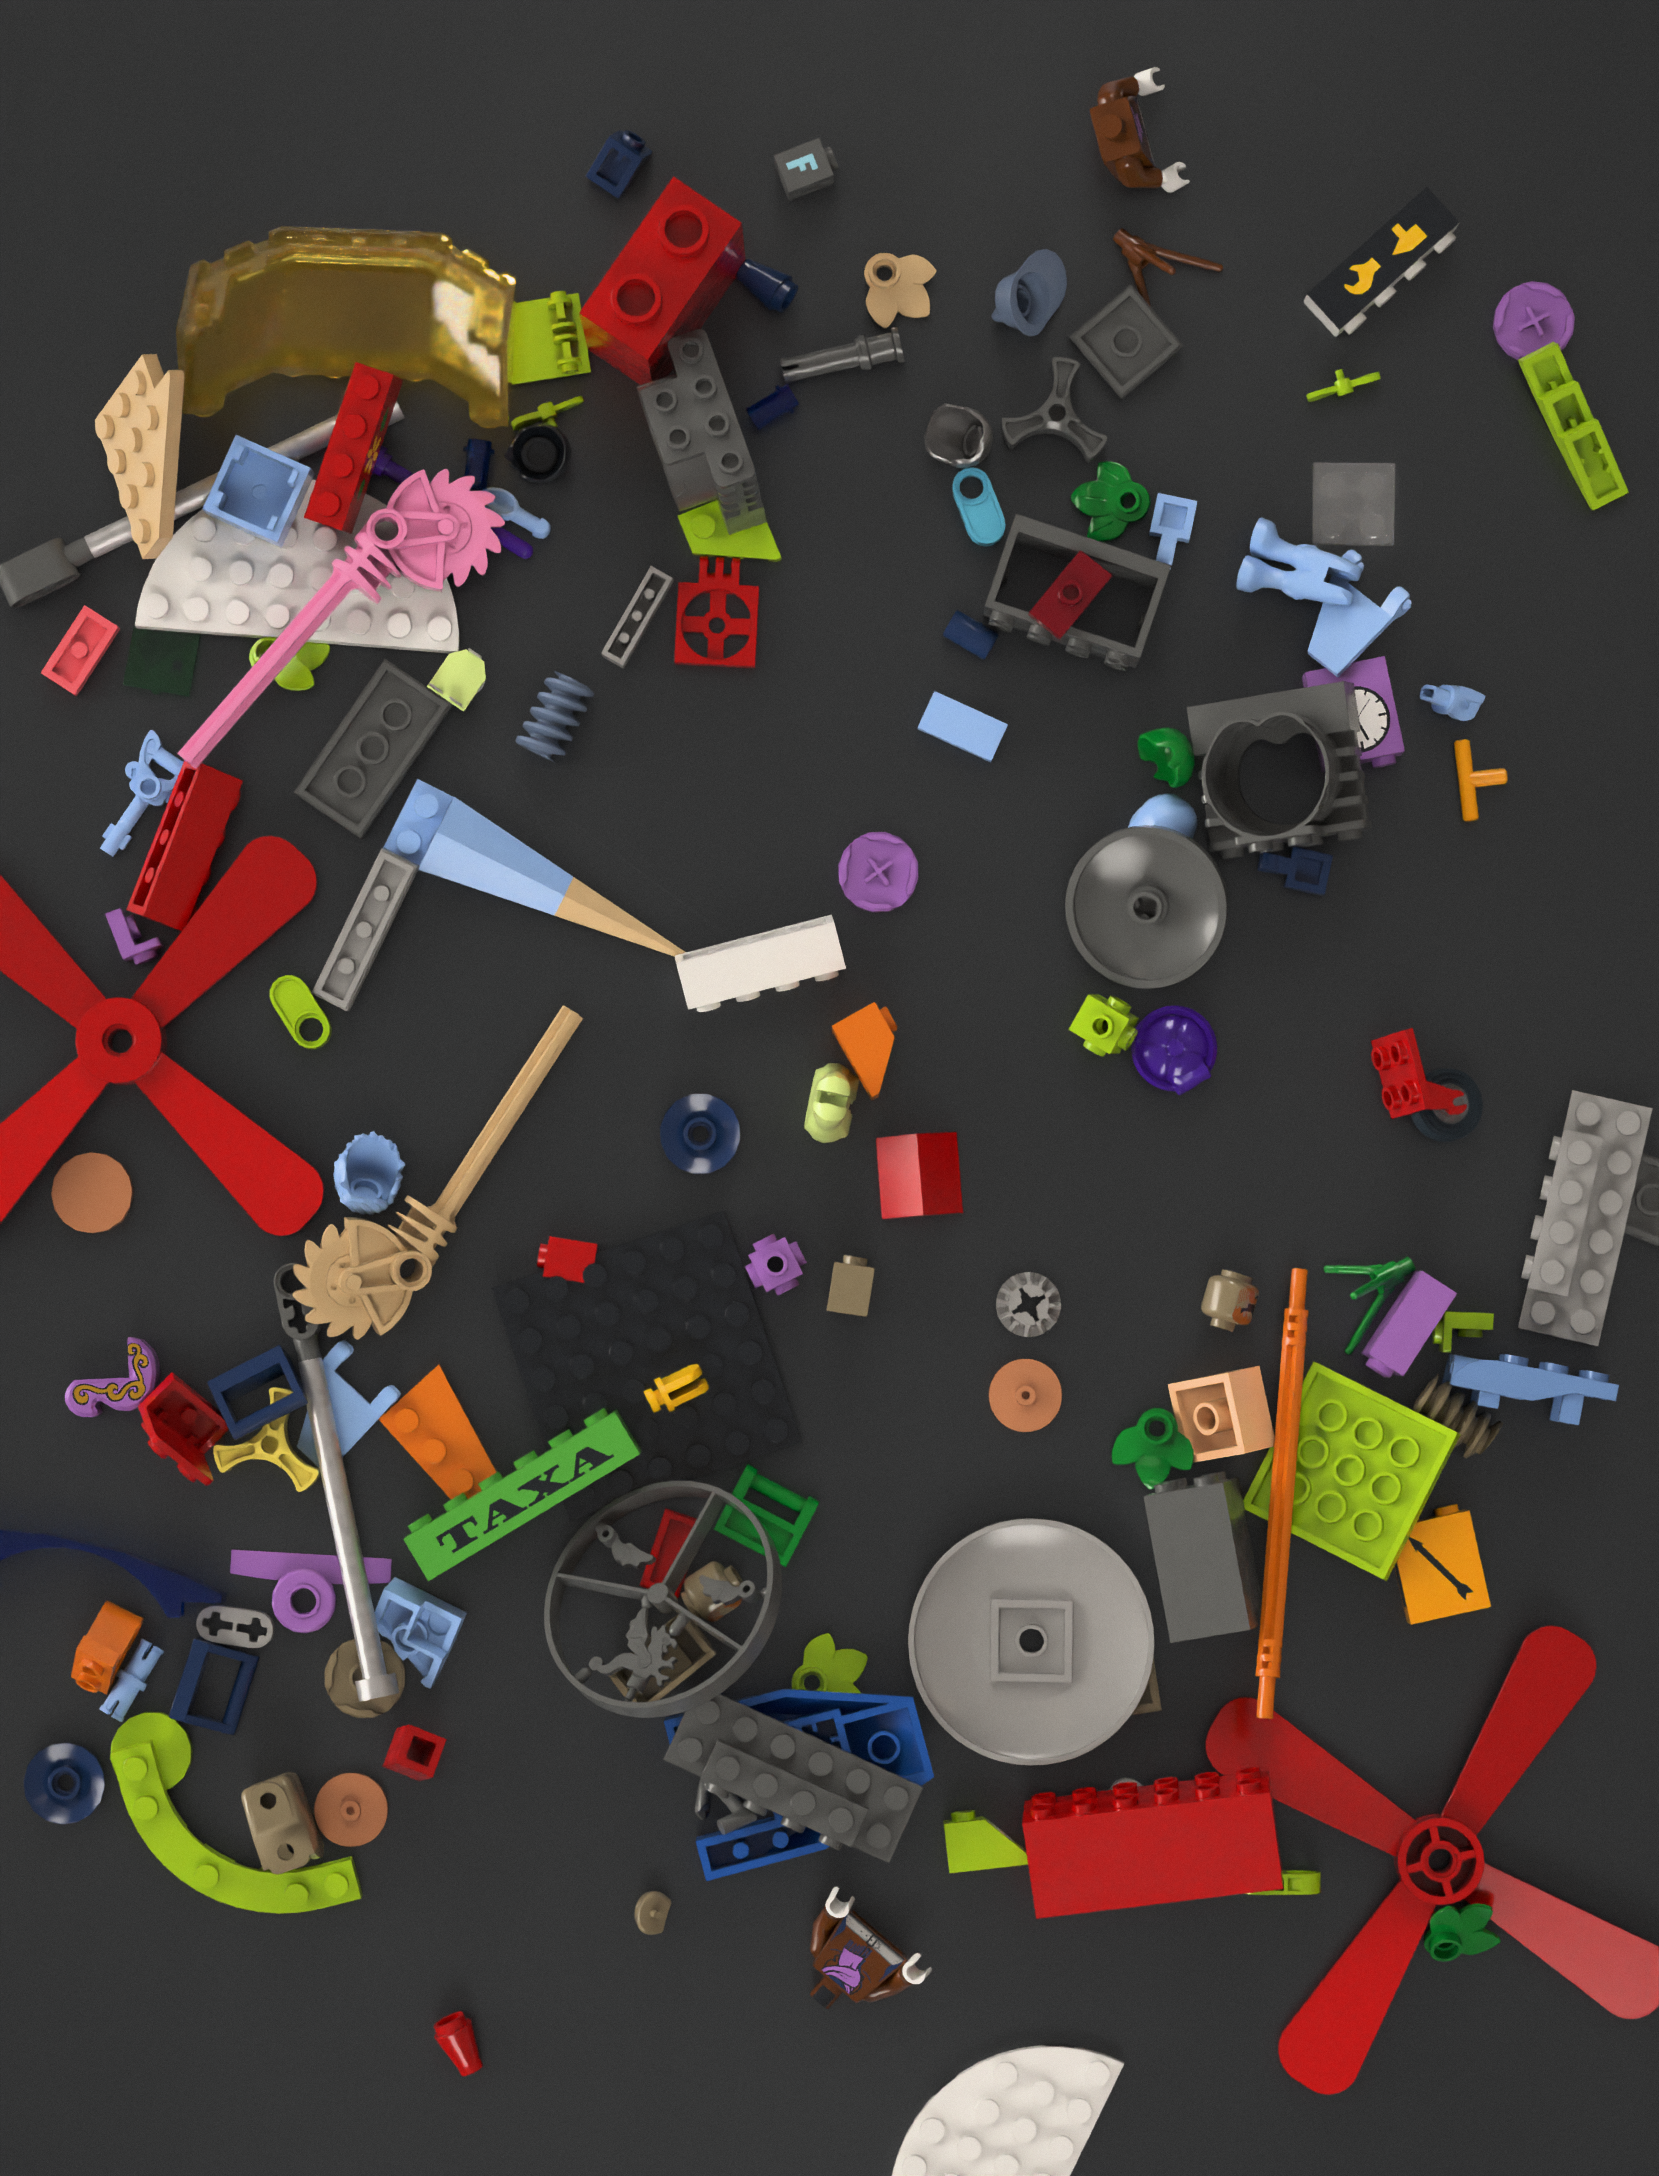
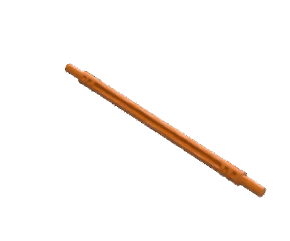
M1300 1268L1291 1269L1289 1308L1284 1309L1257 1668L1255 1676L1259 1677L1256 1718L1273 1719L1276 1678H1280L1281 1653L1309 1311L1305 1310L1308 1270Z

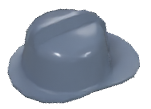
M1048 249L1037 250L1027 258L1017 272L1004 277L997 284L995 290L996 308L991 315L992 319L996 322H1003L1009 327L1019 329L1029 337L1038 335L1058 309L1065 296L1067 277L1060 257Z

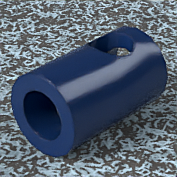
M957 610L942 636L985 660L994 646L999 633Z

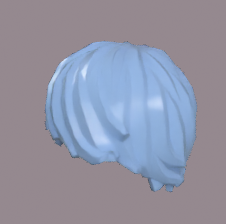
M372 1131L370 1135L364 1133L355 1135L352 1143H347L346 1149L342 1154H339L338 1160L334 1162L333 1177L340 1202L352 1212L362 1215L379 1214L394 1202V1198L401 1187V1180L403 1179L401 1172L405 1163L400 1159L398 1147L395 1143H392V1140H386L383 1135L378 1136L375 1131Z

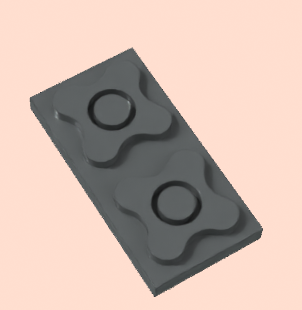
M384 659L293 793L362 839L453 705Z

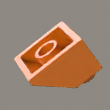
M875 1002L832 1025L833 1034L871 1101L879 1097L895 1037L892 1032L898 1028L887 1007L878 1009Z

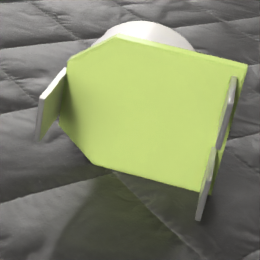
M470 648L451 653L442 663L427 687L464 712L474 696L485 684V662L481 660L482 658L478 653Z

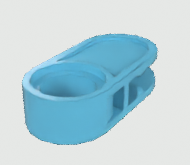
M974 467L965 468L958 472L954 478L952 485L953 497L971 540L980 546H993L1004 536L1006 526L1004 515L986 473ZM975 477L981 481L983 492L980 496L969 499L962 495L960 483L965 478Z

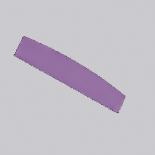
M231 1550V1574L279 1581L288 1572L303 1568L313 1569L325 1575L331 1584H343L338 1556ZM363 1557L368 1584L391 1582L392 1559Z

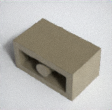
M844 1255L842 1263L834 1262L827 1311L867 1317L875 1268L867 1267L868 1259Z

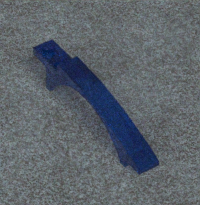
M0 1528V1561L15 1554L39 1548L60 1547L96 1554L118 1564L134 1575L155 1597L167 1618H181V1616H185V1602L223 1603L226 1601L225 1592L198 1578L125 1550L59 1534Z

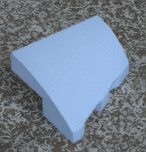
M394 1577L384 1588L374 1612L378 1632L392 1642L395 1652L403 1661L406 1658L411 1661L423 1676L420 1682L425 1687L431 1689L454 1645L467 1612Z

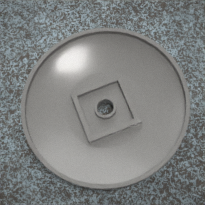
M1038 1518L1013 1519L986 1526L968 1535L949 1549L933 1566L917 1594L911 1613L908 1634L909 1659L917 1689L925 1705L938 1723L957 1741L983 1756L1005 1763L1028 1766L1048 1765L1076 1758L1093 1750L1116 1733L1129 1719L1146 1689L1152 1669L1155 1644L1153 1621L1146 1596L1139 1581L1124 1560L1106 1543L1078 1527L1059 1521ZM1036 1629L1042 1634L1044 1644L1040 1650L1028 1652L1022 1648L1020 1636L1025 1630Z

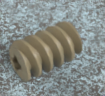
M1437 1373L1416 1399L1413 1411L1421 1415L1425 1413L1427 1418L1461 1434L1454 1448L1462 1443L1466 1444L1463 1454L1465 1459L1475 1453L1481 1455L1495 1439L1503 1426V1422L1497 1421L1488 1426L1491 1413L1484 1411L1475 1416L1478 1409L1475 1401H1471L1462 1407L1465 1394L1459 1391L1449 1397L1452 1385H1450L1449 1381H1446L1436 1387L1439 1378Z

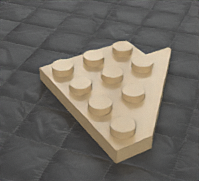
M157 354L141 355L95 419L96 434L101 439L105 449L108 469L114 475L119 490L120 503L126 510L131 525L132 538L138 545L142 559H157L173 538L185 375L183 370H168L164 375Z

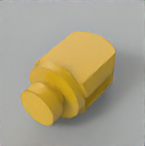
M698 1364L689 1365L662 1379L660 1377L654 1379L657 1390L652 1391L650 1388L643 1391L653 1413L660 1411V1406L663 1404L666 1405L669 1412L675 1410L674 1407L705 1393L709 1389L706 1379H697L702 1375V1370Z

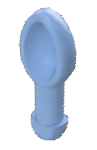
M496 487L482 490L495 495V500L485 507L499 514L504 521H513L532 532V536L538 539H544L550 534V523L543 517L540 519L522 509L515 496L507 490Z

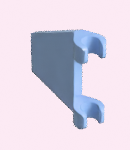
M1348 550L1342 556V558L1359 566L1362 571L1364 570V565L1361 562L1362 557L1356 551ZM1332 575L1329 583L1350 591L1353 594L1352 602L1350 605L1322 604L1309 644L1308 654L1336 677H1339L1395 619L1404 615L1411 608L1410 594L1404 588L1399 586L1393 589L1380 608L1349 584V580Z
M346 1340L338 1342L322 1360L342 1458L401 1397V1392L394 1385H389L370 1404L336 1371L354 1352L353 1346ZM307 1410L297 1448L319 1468Z

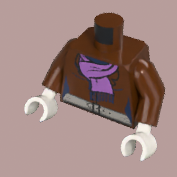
M1153 67L1136 73L1134 77L1130 76L1104 84L1098 91V106L1089 109L1102 160L1115 179L1130 188H1159L1162 186L1169 193L1188 184L1189 180H1183L1178 175L1180 171L1186 168L1184 163L1176 162L1162 171L1160 168H1156L1139 100L1136 96L1138 94L1146 96L1164 89L1165 85L1156 86L1152 78L1153 73L1160 71V69Z
M834 1887L824 1908L813 1923L810 1951L815 1958L813 1966L824 1977L810 1992V1995L824 2008L829 2009L842 1993H845L855 2003L860 2002L862 1999L872 2003L897 1995L912 1984L922 1983L931 1973L932 1968L929 1967L926 1971H922L916 1967L915 1963L921 1957V1954L915 1953L905 1964L907 1955L851 1908L855 1898L851 1896L848 1902L839 1901L836 1895L840 1888Z

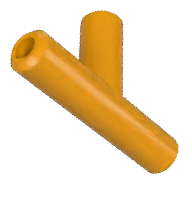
M1468 739L1456 740L1454 742L1462 817L1464 821H1474L1479 818L1475 787L1506 784L1508 781L1507 771L1504 768L1473 771L1470 741Z

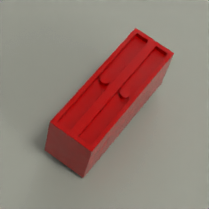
M1245 1767L1236 1770L1235 1775L1219 1776L1217 1772H1204L1195 1775V1780L1178 1781L1176 1777H1164L1155 1780L1154 1785L1137 1787L1135 1782H1123L1114 1785L1113 1790L1097 1791L1094 1787H1083L1073 1790L1072 1795L1056 1797V1794L1053 1792H1042L1031 1796V1800H1025L1022 1825L1036 1919L1283 1889L1282 1861L1269 1770L1260 1771L1258 1767Z

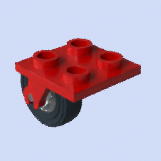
M1413 1028L1371 1040L1373 1047L1371 1052L1372 1062L1376 1070L1379 1071L1383 1086L1382 1101L1386 1109L1389 1110L1391 1119L1411 1115L1414 1124L1421 1133L1430 1139L1441 1142H1450L1464 1138L1476 1128L1483 1110L1482 1096L1478 1086L1470 1076L1457 1069L1440 1068L1425 1074Z

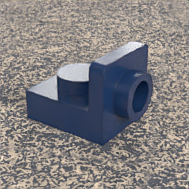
M618 130L608 137L585 177L619 199L625 194L642 163L649 159L652 151L645 146V140L636 133L625 130V132Z

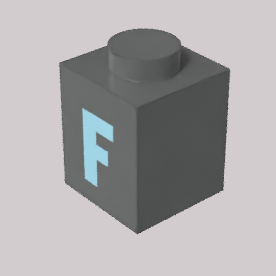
M820 138L774 155V164L789 201L834 184L833 171L839 169L831 147L823 148Z

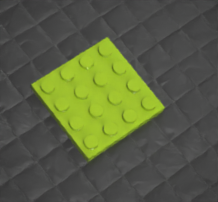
M1313 1361L1302 1384L1291 1533L1387 1581L1461 1434ZM1274 1446L1269 1448L1243 1500L1245 1510L1267 1521L1269 1516Z

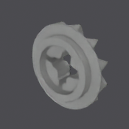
M1023 1272L1010 1277L1001 1286L996 1299V1310L1001 1323L1010 1332L1022 1337H1035L1047 1332L1057 1322L1061 1311V1299L1058 1289L1047 1277L1034 1272ZM1020 1288L1030 1298L1045 1296V1299L1041 1300L1035 1307L1037 1321L1027 1311L1016 1314L1012 1313L1022 1303Z

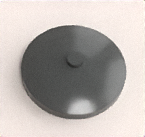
M1139 825L1123 828L1107 835L1084 854L1069 880L1065 899V913L1068 929L1076 948L1096 971L1122 985L1151 989L1181 982L1207 963L1217 950L1224 936L1229 915V900L1226 884L1220 869L1210 854L1200 844L1187 835L1167 827Z

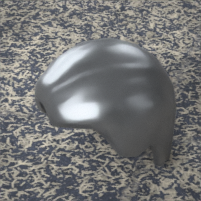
M944 403L933 411L930 420L927 422L924 434L926 451L934 459L956 468L976 466L990 453L993 442L992 427L979 411L969 407Z

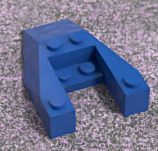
M780 1689L736 1700L917 1784L923 1785L934 1778L913 1696ZM684 1713L664 1719L669 1744L673 1740ZM773 1812L774 1816L754 1821L726 1835L716 1831L696 1838V1845L706 1881L825 1850L829 1846L818 1841L821 1833L805 1827L803 1833H799L782 1825L780 1822L783 1816Z

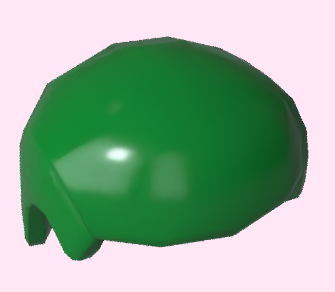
M1168 727L1140 734L1137 743L1139 756L1143 761L1156 763L1158 770L1154 778L1167 781L1172 788L1185 785L1194 771V753L1186 736L1179 730Z

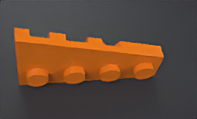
M439 1364L378 1420L450 1499L463 1492L467 1498H470L481 1491L478 1483L496 1473L497 1470L493 1466L479 1436L471 1425L464 1408Z

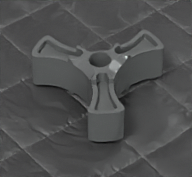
M1064 357L1053 358L1051 362L1053 388L1046 402L1038 410L1027 416L1002 418L1001 433L1009 449H1014L1020 442L1031 436L1054 434L1072 442L1080 450L1087 463L1095 460L1102 452L1107 436L1086 427L1076 416L1071 405L1070 386L1079 371L1080 363L1078 361Z

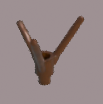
M1124 228L1120 229L1113 237V241L1122 248L1121 253L1129 260L1128 265L1133 273L1138 293L1150 307V299L1142 269L1149 263H1152L1170 275L1176 273L1174 267L1159 257L1217 272L1223 270L1222 264L1158 247L1145 242L1138 235L1132 236Z

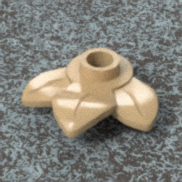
M879 253L871 257L865 266L864 277L867 285L870 287L866 297V306L872 319L879 326L887 329L894 321L897 313L909 318L928 317L930 314V299L923 284L936 274L934 266L924 257L914 254L898 258L890 253ZM880 268L890 269L892 277L887 281L880 280L877 277V271Z

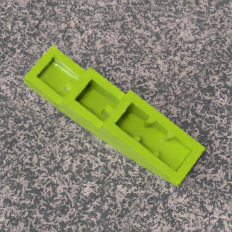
M1552 342L1518 359L1546 424L1590 509L1595 510L1629 493L1599 420L1593 418L1581 387L1577 381L1573 380L1558 343Z

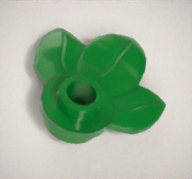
M1112 461L1099 462L1097 467L1098 480L1081 484L1070 497L1073 504L1080 511L1088 516H1092L1087 537L1100 542L1120 537L1129 523L1137 522L1146 516L1151 505V498L1147 489L1141 484L1132 481L1127 468ZM1133 494L1136 498V503L1132 508L1127 509L1123 505L1124 498L1127 495Z
M1153 1408L1144 1412L1139 1418L1137 1426L1121 1431L1116 1438L1112 1450V1463L1117 1465L1135 1463V1468L1141 1481L1149 1490L1154 1489V1485L1165 1481L1172 1466L1181 1470H1191L1194 1459V1451L1190 1440L1178 1432L1175 1417L1169 1411L1162 1408ZM1156 1420L1163 1422L1165 1425V1432L1161 1436H1154L1150 1431L1151 1423Z
M1471 1904L1459 1911L1453 1906H1446L1438 1910L1429 1921L1430 1930L1423 1939L1426 1951L1430 1953L1433 1959L1445 1962L1456 1959L1461 1953L1474 1955L1496 1946L1501 1942L1500 1937L1484 1928L1493 1914L1492 1907L1485 1904Z

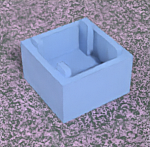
M235 435L203 506V510L211 517L282 548L315 474L308 466Z

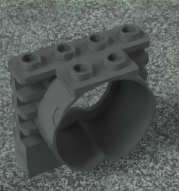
M697 329L671 338L668 342V350L674 374L637 386V391L679 512L716 499L729 535L766 523L767 519L755 468L707 333L702 329Z
M1341 681L1187 707L1194 756H1198L1200 771H1198V779L1202 782L1203 795L1201 800L1202 804H1205L1207 819L1204 822L1205 828H1208L1209 852H1220L1221 859H1231L1245 856L1244 849L1248 848L1249 853L1276 852L1284 850V842H1288V847L1315 846L1323 844L1322 836L1337 834L1338 841L1363 838L1362 830L1372 829V823L1369 820L1367 805L1369 804L1368 796H1365L1363 780H1365V773L1362 771L1360 760L1362 751L1358 745L1357 732H1360L1354 683ZM1307 733L1316 739L1324 758L1325 783L1321 798L1313 812L1304 821L1291 825H1279L1268 822L1253 812L1243 797L1239 778L1243 757L1248 748L1258 740L1265 739L1274 744H1284L1296 734Z

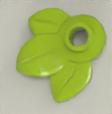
M263 637L255 642L249 653L251 667L277 638ZM306 642L277 675L275 681L279 686L288 690L301 691L312 688L315 684L310 670L316 669L326 660L330 653V646L324 643Z
M829 1633L817 1636L804 1649L803 1665L797 1668L793 1674L792 1689L808 1690L804 1686V1680L807 1676L814 1675L820 1680L819 1687L814 1691L861 1693L853 1683L858 1680L864 1671L868 1656L855 1649L836 1650L833 1638Z

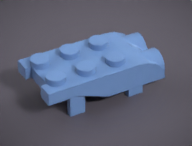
M1449 1354L1442 1383L1449 1381L1450 1385L1454 1387L1472 1390L1470 1402L1475 1401L1478 1406L1498 1409L1500 1396L1529 1401L1553 1397L1549 1420L1579 1425L1585 1396L1616 1401L1619 1388L1617 1384L1608 1383L1610 1376L1608 1374L1579 1370L1578 1377L1568 1375V1366L1539 1362L1538 1368L1528 1367V1358L1509 1354H1499L1498 1360H1481Z

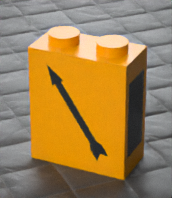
M1458 1504L1434 1508L1435 1516L1423 1519L1418 1518L1394 1566L1406 1621L1411 1625L1491 1607L1470 1511L1466 1509L1459 1510Z

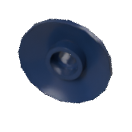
M706 1093L690 1094L675 1101L665 1112L660 1126V1142L667 1158L679 1169L692 1174L712 1173L723 1168L735 1156L740 1143V1124L733 1109L722 1099ZM697 1127H705L708 1130V1138L703 1142H697L693 1138V1131Z
M69 1742L51 1744L39 1751L27 1765L23 1780L25 1797L32 1810L46 1821L61 1825L77 1823L91 1815L102 1801L106 1786L104 1770L96 1756L85 1747ZM62 1775H70L73 1778L74 1784L70 1790L63 1789L60 1786L59 1781Z

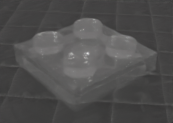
M1314 462L1312 465V545L1393 546L1395 463Z

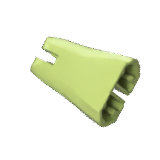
M828 1063L824 1067L816 1069L812 1082L804 1129L810 1133L814 1140L821 1143L835 1142L847 1137L849 1134L852 1120L849 1107L850 1104H853V1100H856L859 1079L840 1063Z

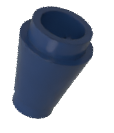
M750 258L743 262L736 275V279L741 281L770 311L774 309L779 312L785 311L798 291V285L792 282V276L754 262Z

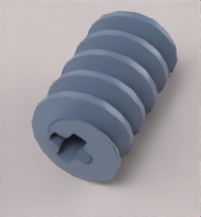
M557 671L553 672L559 678H546L544 684L552 693L539 692L537 695V699L545 707H531L530 713L537 722L524 721L522 727L530 734V737L517 736L515 740L523 748L552 762H555L551 758L552 754L565 755L566 753L558 743L559 740L572 741L573 736L565 729L566 725H580V721L572 714L573 711L586 712L588 709L582 703L580 697H593L595 694L589 687Z

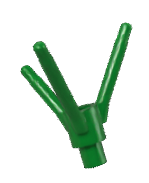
M1409 1257L1397 1263L1390 1261L1385 1265L1324 1266L1323 1270L1325 1273L1358 1274L1371 1277L1372 1281L1350 1294L1353 1300L1375 1289L1379 1292L1345 1349L1347 1355L1353 1353L1383 1303L1394 1291V1287L1403 1283L1404 1277L1416 1270L1413 1261Z

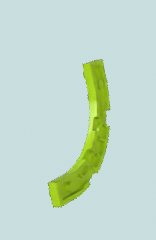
M152 1740L112 1750L111 1757L127 1811L138 1833L159 1861L176 1877L196 1891L236 1908L277 1914L312 1911L362 1898L363 1894L353 1856L314 1866L293 1869L282 1874H273L270 1869L263 1871L261 1867L256 1869L235 1863L236 1860L219 1853L206 1843L203 1844L189 1831L187 1824L175 1809L168 1795Z

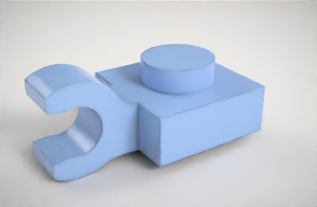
M1162 493L1157 494L1149 535L1160 537L1156 561L1172 566L1177 541L1189 543L1197 501Z

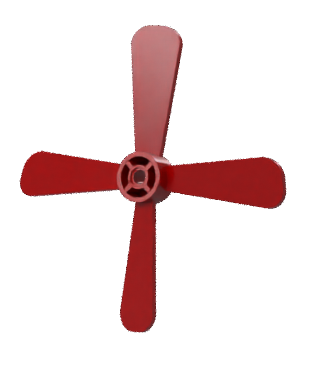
M263 836L246 845L131 999L123 997L107 999L0 874V971L77 1029L75 1043L78 1057L0 1124V1224L109 1083L117 1085L137 1084L255 1223L265 1232L277 1236L292 1235L300 1231L318 1212L324 1199V1184L318 1171L166 1055L167 1034L164 1027L313 900L317 890L316 871L311 862L290 842L276 836ZM119 1031H128L132 1037V1045L126 1052L117 1053L112 1045L113 1037Z
M1553 1625L1537 1628L1524 1639L1441 1814H1428L1416 1819L1412 1818L1274 1710L1273 1719L1256 1718L1258 1702L1256 1698L1239 1697L1226 1703L1218 1712L1207 1732L1205 1741L1208 1759L1218 1772L1227 1776L1235 1775L1236 1770L1245 1767H1258L1260 1771L1269 1770L1273 1799L1394 1856V1866L1400 1878L1280 2035L1278 2054L1282 2066L1292 2078L1307 2088L1320 2094H1336L1346 2090L1355 2081L1436 1905L1453 1904L1464 1899L1470 1904L1491 1906L1493 1914L1490 1920L1618 2017L1625 2019L1641 2018L1650 2014L1659 2006V1946L1485 1863L1482 1846L1476 1837L1593 1682L1596 1673V1658L1591 1647L1583 1639L1562 1627ZM1436 1849H1445L1450 1855L1449 1864L1442 1870H1434L1429 1866V1856Z

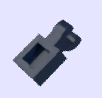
M1293 846L1289 858L1271 853L1260 854L1257 870L1285 875L1284 888L1323 896L1326 891L1333 855Z

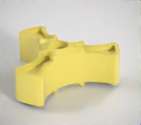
M282 1387L270 1388V1404L292 1394L293 1391ZM290 1413L263 1426L256 1436L242 1444H219L213 1448L214 1459L221 1473L228 1472L234 1466L246 1460H266L285 1470L298 1492L310 1488L321 1475L320 1469L304 1462L293 1450L287 1431Z

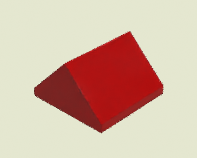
M957 1132L916 1133L876 1138L882 1219L963 1213Z

